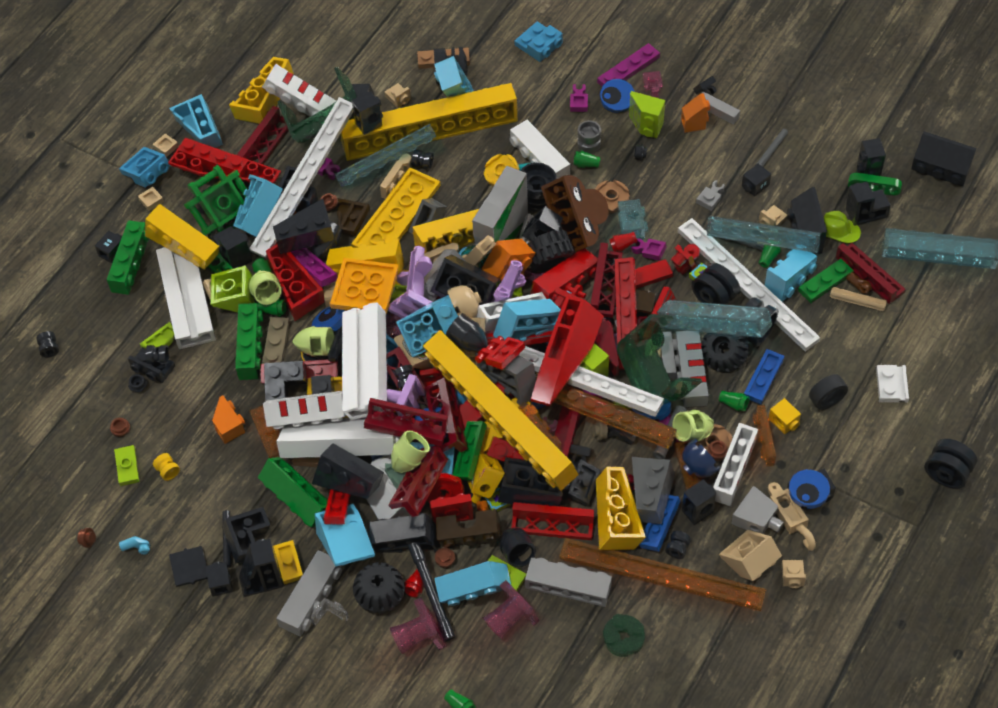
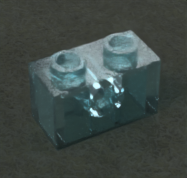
M640 199L618 201V218L621 234L634 232L636 238L644 240L645 232H648V224L643 219L645 217V208L641 206Z

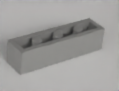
M702 92L705 95V99L709 100L710 110L708 112L734 125L740 117V110Z
M659 332L664 379H676L671 332Z

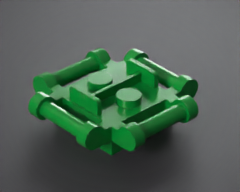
M216 165L211 172L187 185L195 197L186 202L184 206L186 209H189L197 221L203 235H207L214 229L217 230V233L231 226L233 229H236L233 226L234 222L226 228H223L222 225L236 217L239 206L244 205L242 196L232 180L235 182L243 195L247 188L239 177L240 173L238 170L226 176L221 167ZM216 176L219 177L220 181L202 193L198 188ZM198 202L212 222L209 226L195 206Z

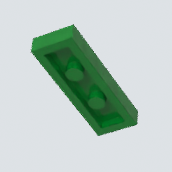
M839 259L801 285L798 292L812 303L846 280L847 275L854 270L842 259Z
M467 421L464 434L468 449L463 452L459 451L453 471V476H457L461 480H473L487 424L483 421Z

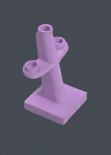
M415 246L411 252L409 271H403L397 275V282L407 286V291L389 304L388 311L401 318L432 303V301L424 297V277L432 269V262L429 257L424 256L425 249L422 246Z
M511 261L490 303L511 299L514 289L525 285V276L521 274L523 269L521 262Z
M409 374L402 391L387 389V402L419 409L420 406L417 399L419 395L425 397L426 392L417 376ZM396 411L398 416H403L401 412Z

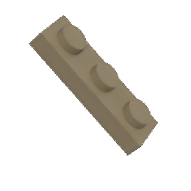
M270 317L262 364L283 362L290 324L289 318Z

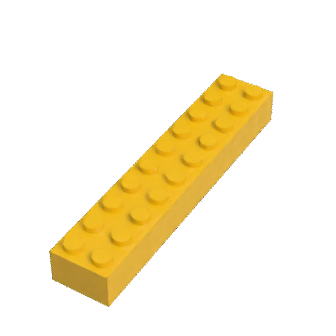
M508 83L382 112V126L365 135L357 127L354 119L348 120L341 132V140L346 160L349 161L518 121L517 98L512 84Z
M441 330L423 345L427 351L425 356L430 360L429 362L434 368L439 369L444 378L449 383L452 382L455 389L461 395L464 394L467 401L480 411V414L486 421H490L493 424L494 429L500 435H504L506 441L513 448L515 447L526 461L532 464V467L539 475L542 474L545 477L546 482L553 489L557 487L562 491L579 475L573 463Z

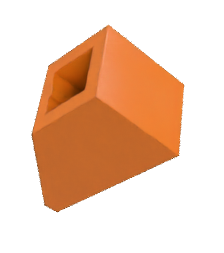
M704 93L699 94L682 107L681 121L685 133L706 129V122H709L707 111L710 110L709 100L705 99Z
M221 396L212 422L216 432L224 444L245 433L243 427L245 421L240 414L237 415L234 412L236 409L231 400L227 401L224 396Z

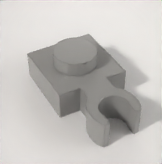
M715 180L711 189L705 187L697 197L696 203L712 211L721 200L724 184L721 187H716L717 180Z

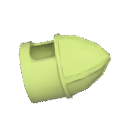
M259 270L252 276L249 290L256 301L260 304L268 305L279 299L281 286L273 273Z
M312 326L305 328L296 334L293 344L303 353L312 357L328 356L334 339V332L331 327Z
M699 410L679 412L673 419V433L682 442L691 441L694 438L701 441L707 438L713 431L714 420Z
M414 431L404 432L401 438L393 445L391 453L393 470L403 473L412 471L419 466L421 460L430 449L426 439ZM414 439L419 440L424 446V451L413 447L410 443Z

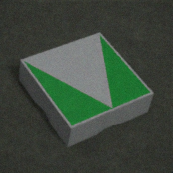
M509 166L505 167L489 196L472 220L475 246L487 235L491 236L495 243L502 240H513L517 237L523 227L525 216L528 214L527 173Z

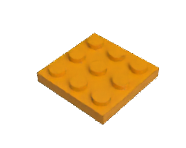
M343 258L330 301V307L341 310H351L352 308L362 310L363 306L378 302L387 314L399 272V265Z

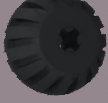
M724 324L713 327L705 334L701 342L703 360L711 369L719 372H729L739 368L748 355L749 345L746 336L732 325ZM728 346L729 351H726L724 353V351H722V348H726Z
M378 562L372 563L371 566L363 567V570H360L356 575L353 584V594L357 603L364 610L371 613L379 612V614L391 611L395 606H398L405 590L404 580L398 570L392 565L383 562L381 564Z

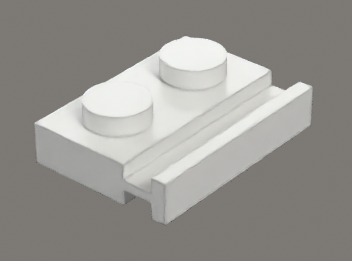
M877 365L879 402L905 401V403H908L906 366Z

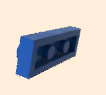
M766 349L744 392L751 401L762 404L784 361V355Z
M669 495L662 524L647 523L644 530L646 538L639 544L641 548L660 551L680 504L678 496Z

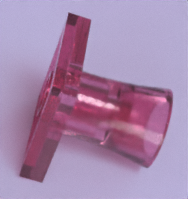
M506 580L499 586L507 600L482 618L501 640L522 616L533 626L540 621L534 609Z
M421 597L414 600L420 614L419 617L390 627L391 634L402 654L429 637L439 650L447 647L430 609Z

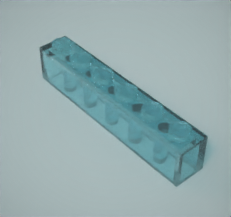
M886 228L883 237L882 257L996 269L998 263V240Z
M667 300L657 311L660 326L666 329L762 338L772 326L768 308Z

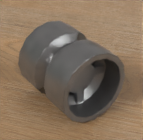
M587 120L578 126L579 150L593 154L600 149L601 127L597 122Z

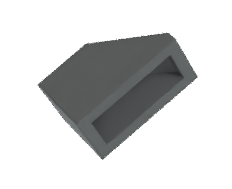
M433 198L422 199L408 232L413 234V226L442 219L447 206Z

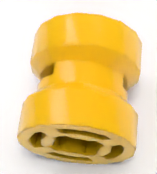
M168 453L159 455L153 462V467L156 471H160V475L165 481L172 480L180 472V467L175 462H172L173 459Z

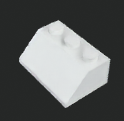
M386 455L373 461L371 465L384 472L380 486L367 499L377 519H394L398 516H410L405 507L396 509L389 507V503L396 492L395 486L385 472V463L391 464V455Z

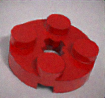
M441 473L427 501L430 503V501L439 497L449 498L457 494H464L461 478ZM440 490H447L449 493L441 495Z

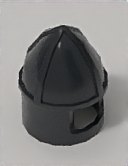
M330 221L334 240L310 246L312 253L319 259L328 257L329 249L338 247L342 229L332 221Z
M461 313L452 322L446 332V336L458 345L459 348L478 352L482 348L487 347V337L478 322H475L464 313Z
M515 527L503 530L500 538V551L508 563L514 567L528 565L531 558H534L536 554L535 546L529 534L523 529ZM530 547L532 553L525 561H520L518 557L526 553Z

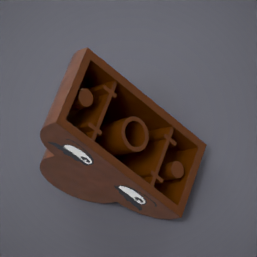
M573 175L562 176L541 186L547 207L563 217L561 230L567 232L574 251L578 252L594 245L599 236L598 225L606 221L609 213L605 197L595 189H585L583 183Z

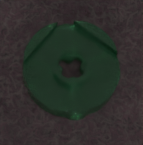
M614 615L606 623L603 630V640L609 652L619 657H628V655L638 653L645 641L644 625L632 616ZM627 632V635L630 637H625L624 640H621L619 633Z

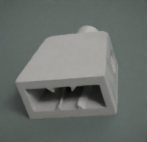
M753 486L734 512L731 524L745 530L764 534L768 527L779 532L784 522L776 518L778 505Z

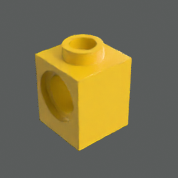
M784 398L770 409L768 419L782 433L786 434L790 430L794 431L800 425L801 413Z

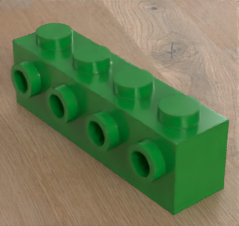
M130 220L127 222L107 277V283L112 293L126 295L130 293L142 256L145 253L147 242L149 241V238L145 236V222Z
M257 303L238 304L236 372L239 380L258 379V370H261L259 354L262 353L260 342L262 326H260V322H263V312L259 310Z
M280 457L267 459L258 479L263 482L266 488L274 492L279 500L289 506L293 513L303 519L306 525L315 527V513L325 511L328 500L284 459Z

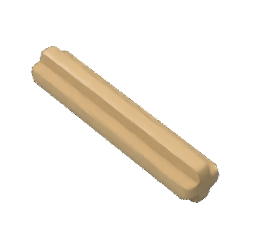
M833 287L830 293L831 298L880 311L885 310L887 303L883 299Z

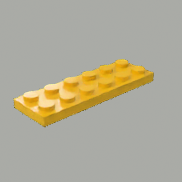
M409 168L351 243V246L358 248L360 244L367 243L368 246L377 245L379 241L390 243L393 239L399 238L400 240L411 226L422 199L432 198L441 186L440 181L413 168Z

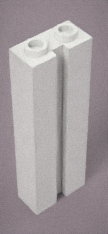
M165 247L157 249V258L178 348L183 349L215 341L216 338L199 267Z
M378 302L365 305L362 310L352 308L343 312L342 411L351 420L367 417L370 398L387 401L386 312ZM374 406L375 411H384L381 407Z
M343 418V420L331 422V419H324L323 423L312 424L309 421L304 422L302 426L293 427L292 424H286L282 428L276 442L280 458L320 457L332 443L355 456L391 455L393 445L401 437L365 429L364 421L366 418L355 420Z

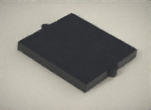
M202 546L188 550L185 548L183 551L169 554L176 587L187 584L194 585L195 582L208 579L207 565Z

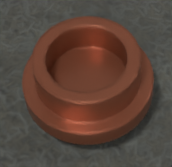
M331 193L321 197L324 200L327 211L334 209L338 204L337 197Z
M124 418L114 419L110 425L111 433L118 437L126 435L130 430L129 422Z
M715 440L709 444L708 453L713 459L720 460L726 457L728 448L723 441Z
M92 528L81 529L77 536L79 545H82L84 548H90L96 539Z
M441 548L435 554V562L442 568L450 567L455 561V554L449 548Z

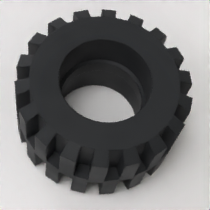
M564 230L547 232L527 243L535 252L530 264L533 271L552 269L575 253L569 236Z

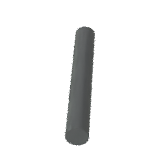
M786 129L780 131L756 165L758 163L762 167L765 165L788 134Z

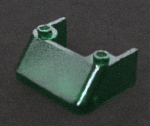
M335 67L334 70L345 93L342 99L352 103V100L357 98L350 79L338 67ZM281 100L277 101L290 135L297 143H304L315 137L335 105L333 103L298 123L293 111Z
M650 314L619 341L617 353L631 386L664 398V405L686 396L702 383V379L680 377L672 382L670 381L657 351L663 346L665 340L661 329L674 318L671 315Z

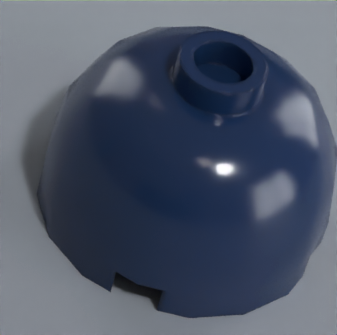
M694 438L686 445L682 452V459L685 463L683 468L690 476L694 473L699 478L711 477L721 467L719 465L714 466L716 461L702 445L699 444L697 446L695 444L698 440Z

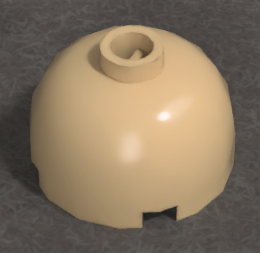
M457 286L447 290L458 316L464 313L470 318H476L479 303L482 302L478 292L474 293L467 286Z

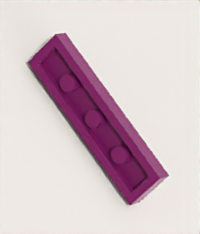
M648 43L599 76L597 83L603 86L612 79L626 81L660 58V52Z
M307 248L291 251L293 256L321 287L337 281V273Z

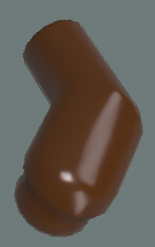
M850 272L846 277L863 294H867L872 288L869 281L859 278L853 272Z

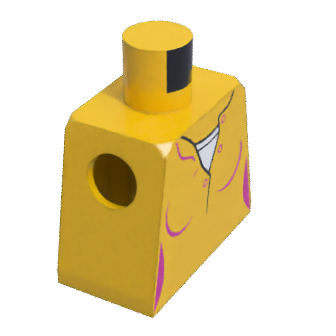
M481 452L478 457L473 480H467L471 489V500L476 504L481 500L482 496L486 498L492 497L505 474L498 459Z

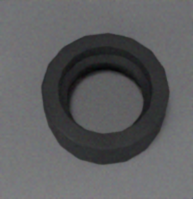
M833 374L817 382L810 390L809 398L818 409H827L845 397L848 392V386L841 376Z

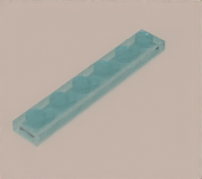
M430 124L336 173L335 176L341 187L350 185L354 180L367 176L374 169L382 168L389 161L399 159L404 153L414 151L419 145L429 143L436 137V134Z
M709 216L707 236L818 253L821 233L714 216Z

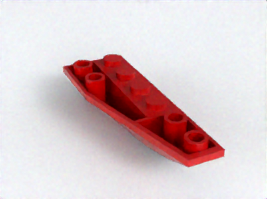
M186 137L168 162L171 166L199 176H205L216 165L221 167L226 176L238 170L240 173L239 177L243 183L248 184L251 182L248 179L250 174L266 179L275 184L281 174L280 170Z
M566 296L531 396L532 402L550 406L592 350L604 316L586 300Z

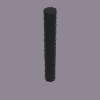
M229 510L222 512V525L224 520L230 517ZM223 531V562H226L228 568H231V550Z

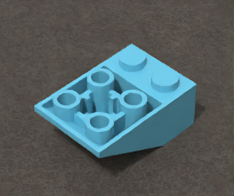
M449 295L398 320L396 323L412 357L426 351L423 345L439 330L446 335L448 328L458 315Z
M354 504L348 506L345 524H324L325 511L315 513L316 534L335 566L346 565L375 556L361 516Z

